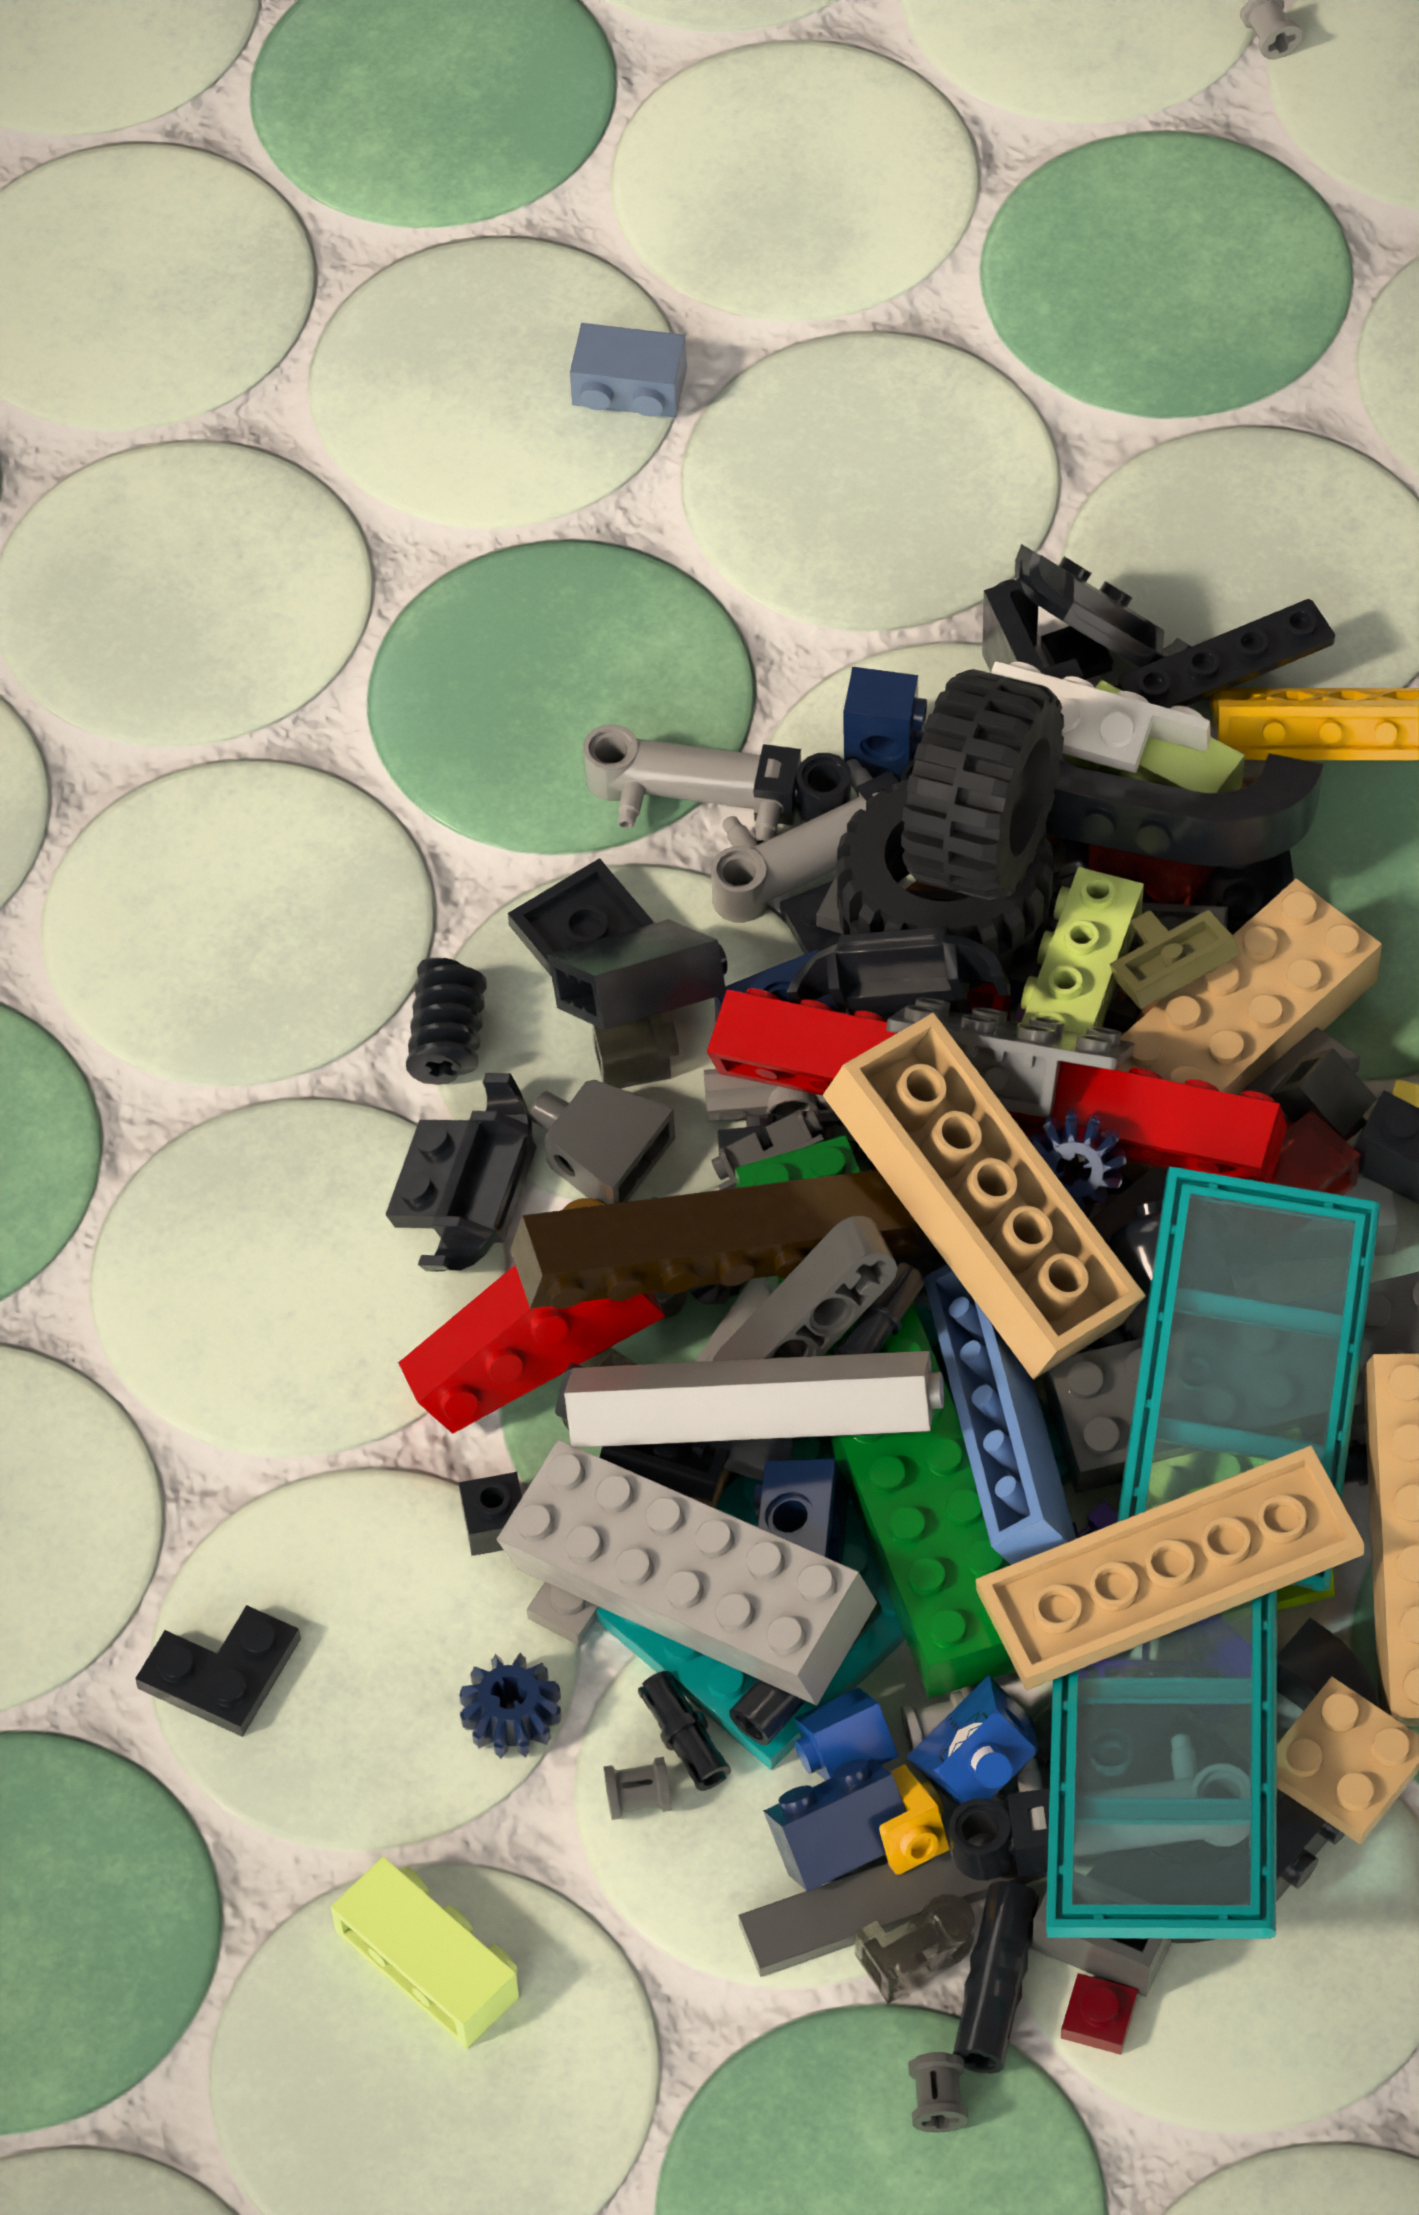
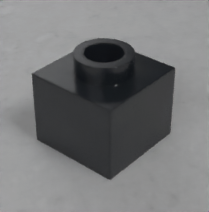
M517 1472L458 1482L471 1556L504 1550L496 1539L522 1498Z

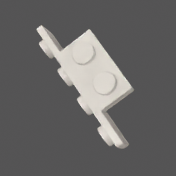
M995 662L993 665L992 674L1048 687L1057 696L1062 704L1061 713L1064 715V727L1062 729V736L1064 737L1063 754L1136 774L1148 737L1203 752L1208 750L1211 741L1210 721L1191 708L1173 706L1169 709L1151 704L1144 697L1133 692L1120 691L1114 694L1099 690L1084 679L1073 676L1063 679L1041 674L1034 666L1023 662H1012L1010 665Z

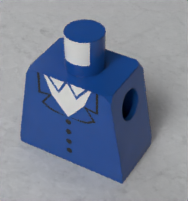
M988 1675L906 1758L950 1801L961 1805L965 1801L975 1798L991 1799L1034 1757L1038 1750L1032 1718Z

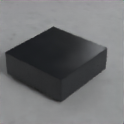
M1071 626L1041 636L1040 648L1050 666L1076 658L1084 675V680L1112 671L1113 659L1107 648Z

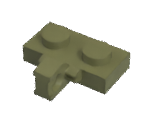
M1209 909L1170 931L1149 910L1130 921L1138 936L1139 948L1110 963V967L1115 981L1140 1009H1143L1204 974L1216 970L1219 966L1239 956L1240 952L1235 938Z

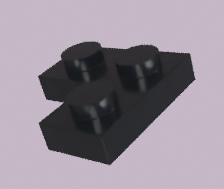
M246 1605L218 1653L164 1630L135 1678L137 1688L243 1737L300 1642L299 1628Z

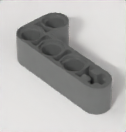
M852 1216L834 1226L718 1350L713 1361L823 1356L896 1277L897 1265L877 1224L871 1218L865 1216Z

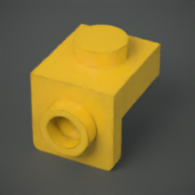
M905 1764L890 1771V1773L894 1777L907 1812L883 1823L879 1828L889 1866L896 1875H900L950 1850L941 1816L944 1815V1808L936 1790L928 1781L920 1784Z

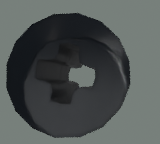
M429 958L422 960L417 967L418 979L415 982L416 997L412 1005L413 1018L410 1022L411 1037L408 1040L409 1055L406 1059V1070L414 1079L424 1084L440 1085L450 1083L456 1080L458 1075L470 1073L478 1066V1054L475 1052L481 1044L478 1032L483 1026L480 1013L485 1008V1000L482 994L487 989V980L481 972L466 967L456 960Z

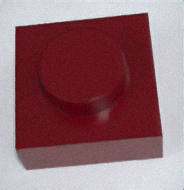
M1077 1973L1061 2028V2039L1121 2055L1136 2005L1138 1989Z

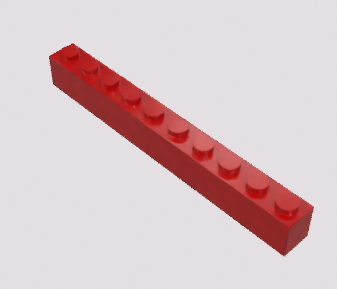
M751 988L746 993L727 990L706 1052L719 1074L822 1096L845 1063L897 1033L886 1031L887 1021L872 1012L856 1011L853 1016L834 1012L826 1004L814 1000H802L800 1004L781 1001L774 994L761 989ZM1061 1061L1054 1111L1051 1116L1065 1126L1067 1112L1074 1109L1079 1115V1124L1087 1125L1089 1118L1093 1114L1098 1113L1101 1116L1098 1132L1116 1129L1119 1132V1140L1114 1148L1126 1151V1160L1166 1169L1175 1167L1270 1184L1287 1129V1123L1280 1104L1276 1103L1270 1096L1260 1092L1244 1091L1240 1096L1221 1092L1216 1086L1202 1080L1188 1079L1185 1081V1084L1163 1080L1159 1074L1144 1068H1131L1129 1072L1064 1061ZM1008 1111L1029 1140L1034 1133L1045 1134L1043 1126L1047 1118Z

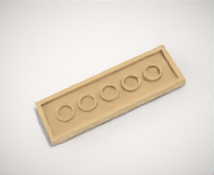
M1310 1445L976 1579V1591L1027 1691L1364 1555V1541L1314 1449Z

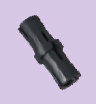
M662 1671L650 1676L642 1683L644 1687L638 1688V1694L658 1722L662 1730L660 1738L668 1750L675 1751L699 1791H706L719 1785L727 1778L725 1775L731 1773V1767L711 1740L707 1732V1720L700 1711L693 1710L670 1671Z

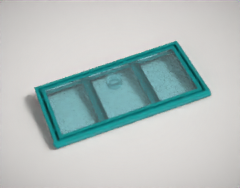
M1169 1167L1166 1175L1117 1522L1310 1445L1342 1501L1381 1207L1379 1202L1371 1199L1365 1200ZM1333 1567L1290 1585L1311 1588L1314 1591L1329 1590Z
M1277 1590L1053 1680L1046 1906L1047 1938H1274L1276 1936Z

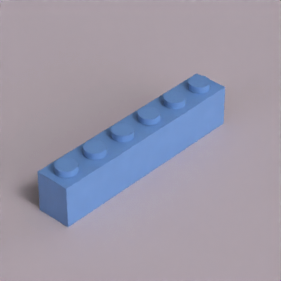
M947 1264L923 1277L991 1547L1012 1565L1075 1540L1076 1536L1034 1380Z

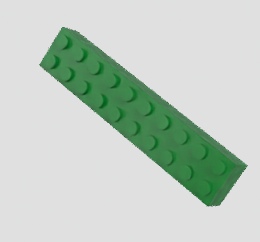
M844 1135L736 1167L735 1179L736 1188L857 1173L860 1170L847 1137ZM778 1276L765 1277L771 1293L785 1280ZM912 1302L900 1320L902 1323L901 1331L897 1335L891 1334L879 1353L930 1351L932 1372H941ZM856 1321L823 1356L835 1355V1350L842 1344ZM944 1379V1407L942 1409H934L930 1431L827 1436L837 1464L849 1485L850 1498L928 1699L980 1683L988 1675L993 1679L1016 1671L976 1591L977 1578L1011 1564L991 1547L959 1417Z

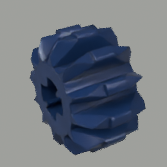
M1072 1109L1067 1112L1065 1126L1050 1116L1044 1122L1045 1134H1032L1030 1142L1083 1211L1087 1195L1095 1203L1102 1206V1204L1107 1202L1108 1198L1106 1187L1119 1188L1121 1186L1123 1175L1117 1168L1126 1164L1127 1154L1122 1149L1114 1148L1119 1140V1132L1116 1129L1098 1132L1101 1123V1116L1098 1113L1093 1114L1089 1118L1087 1125L1079 1124V1115L1076 1110ZM1075 1154L1084 1156L1085 1161H1081L1076 1168L1066 1164L1067 1160H1071Z
M521 1652L513 1660L512 1665H504L503 1660L495 1654L491 1659L492 1670L489 1672L474 1666L473 1671L470 1673L473 1685L462 1686L460 1690V1704L465 1707L460 1712L461 1724L465 1730H473V1743L477 1745L478 1749L494 1742L495 1754L502 1759L507 1753L509 1746H517L518 1752L526 1758L530 1752L529 1741L534 1740L547 1745L551 1739L549 1726L559 1725L561 1721V1707L556 1704L561 1699L560 1687L556 1681H548V1669L544 1666L543 1662L527 1669L526 1657ZM507 1703H514V1708L507 1709Z

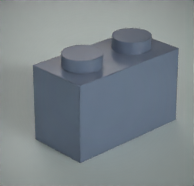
M581 323L570 369L572 405L583 406L593 410L608 409L639 413L644 416L659 415L676 418L687 370L685 335Z

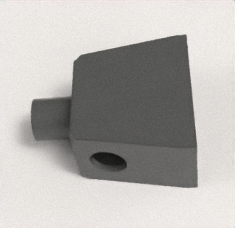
M597 1080L586 1081L570 1103L549 1091H544L535 1101L530 1113L532 1122L548 1130L545 1136L547 1164L550 1168L587 1198L600 1200L606 1205L628 1202L675 1140L673 1108Z

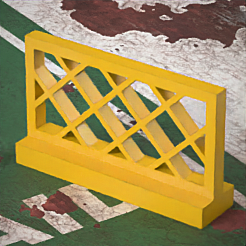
M1228 688L1209 696V706L1216 731V740L1244 754V760H1266L1268 753L1301 760H1419V688Z

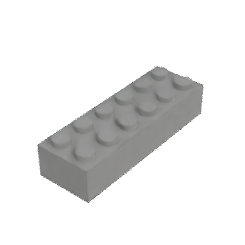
M561 1440L556 1441L496 1539L518 1570L816 1706L877 1604L858 1571L579 1448H571L570 1444Z

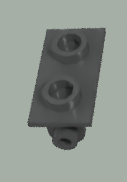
M799 1109L766 1126L765 1128L773 1143V1147L767 1150L764 1149L758 1134L755 1132L719 1149L720 1156L711 1160L713 1168L720 1180L730 1178V1180L718 1185L720 1190L736 1188V1167L827 1141L828 1139L822 1134L816 1135V1133L824 1130L823 1123L816 1110L812 1109L805 1113L802 1109Z

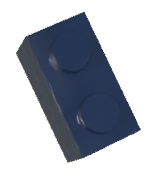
M858 1759L847 1762L834 1771V1777L814 1787L805 1785L793 1788L780 1796L778 1804L763 1810L788 1875L807 1892L886 1854L879 1828L883 1823L907 1811L892 1773L874 1759L868 1761Z

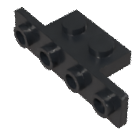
M1306 599L1121 675L1118 678V688L1122 691L1139 694L1154 705L1169 709L1173 706L1186 707L1330 647L1335 643V633L1313 600Z
M575 1363L569 1364L565 1371L555 1409V1414L567 1419L564 1392L572 1368H584V1366ZM796 1437L602 1446L599 1458L685 1496L697 1497L712 1502L724 1469L763 1481L765 1461L789 1460Z

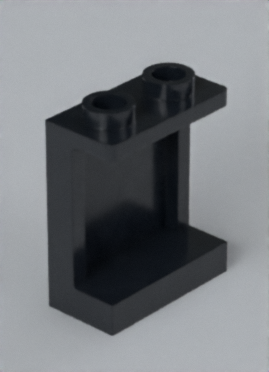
M1005 580L995 587L984 590L982 655L990 673L995 662L1008 665L1012 662H1023L1034 666L1041 674L1059 679L1068 676L1084 678L1076 658L1044 668L1035 649L1037 646L1038 605L1031 602L1020 591L1016 580Z

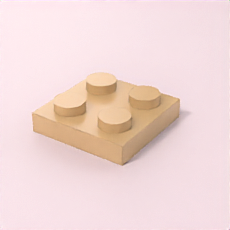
M1332 1676L1277 1744V1788L1360 1845L1419 1771V1734Z

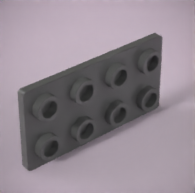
M916 998L915 1005H906L889 1017L886 1031L899 1033L934 1012L1007 1111L1045 1118L1053 1115L1061 1061L1117 1070L1133 1055L1135 1045L1133 1042L1121 1040V1032L1110 1028L1087 1027L1086 1034L1064 1031V1022L1060 1020L1030 1017L1029 1024L1006 1021L1007 1012L984 1007H974L972 1015L950 1011L951 1003L933 998Z

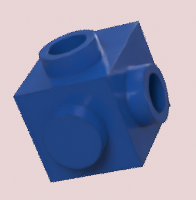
M859 1687L794 1717L801 1735L800 1739L794 1741L798 1757L809 1774L816 1772L825 1781L834 1777L833 1773L838 1767L853 1760L865 1759L868 1761L874 1759L882 1765L899 1757L879 1703Z

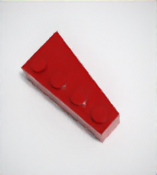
M514 1265L400 1360L398 1364L417 1403L454 1434L565 1373L569 1364L575 1363L579 1365L665 1318L666 1315L653 1292L637 1294L623 1301H613L607 1298L580 1302L577 1305L563 1309L554 1308L553 1306L530 1309L516 1265Z

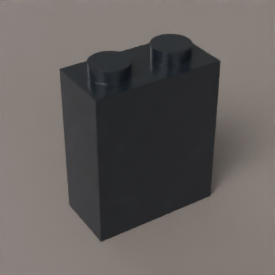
M670 919L548 954L557 1008L603 1030L726 994L724 975L727 973L728 963L725 952L718 943V940Z

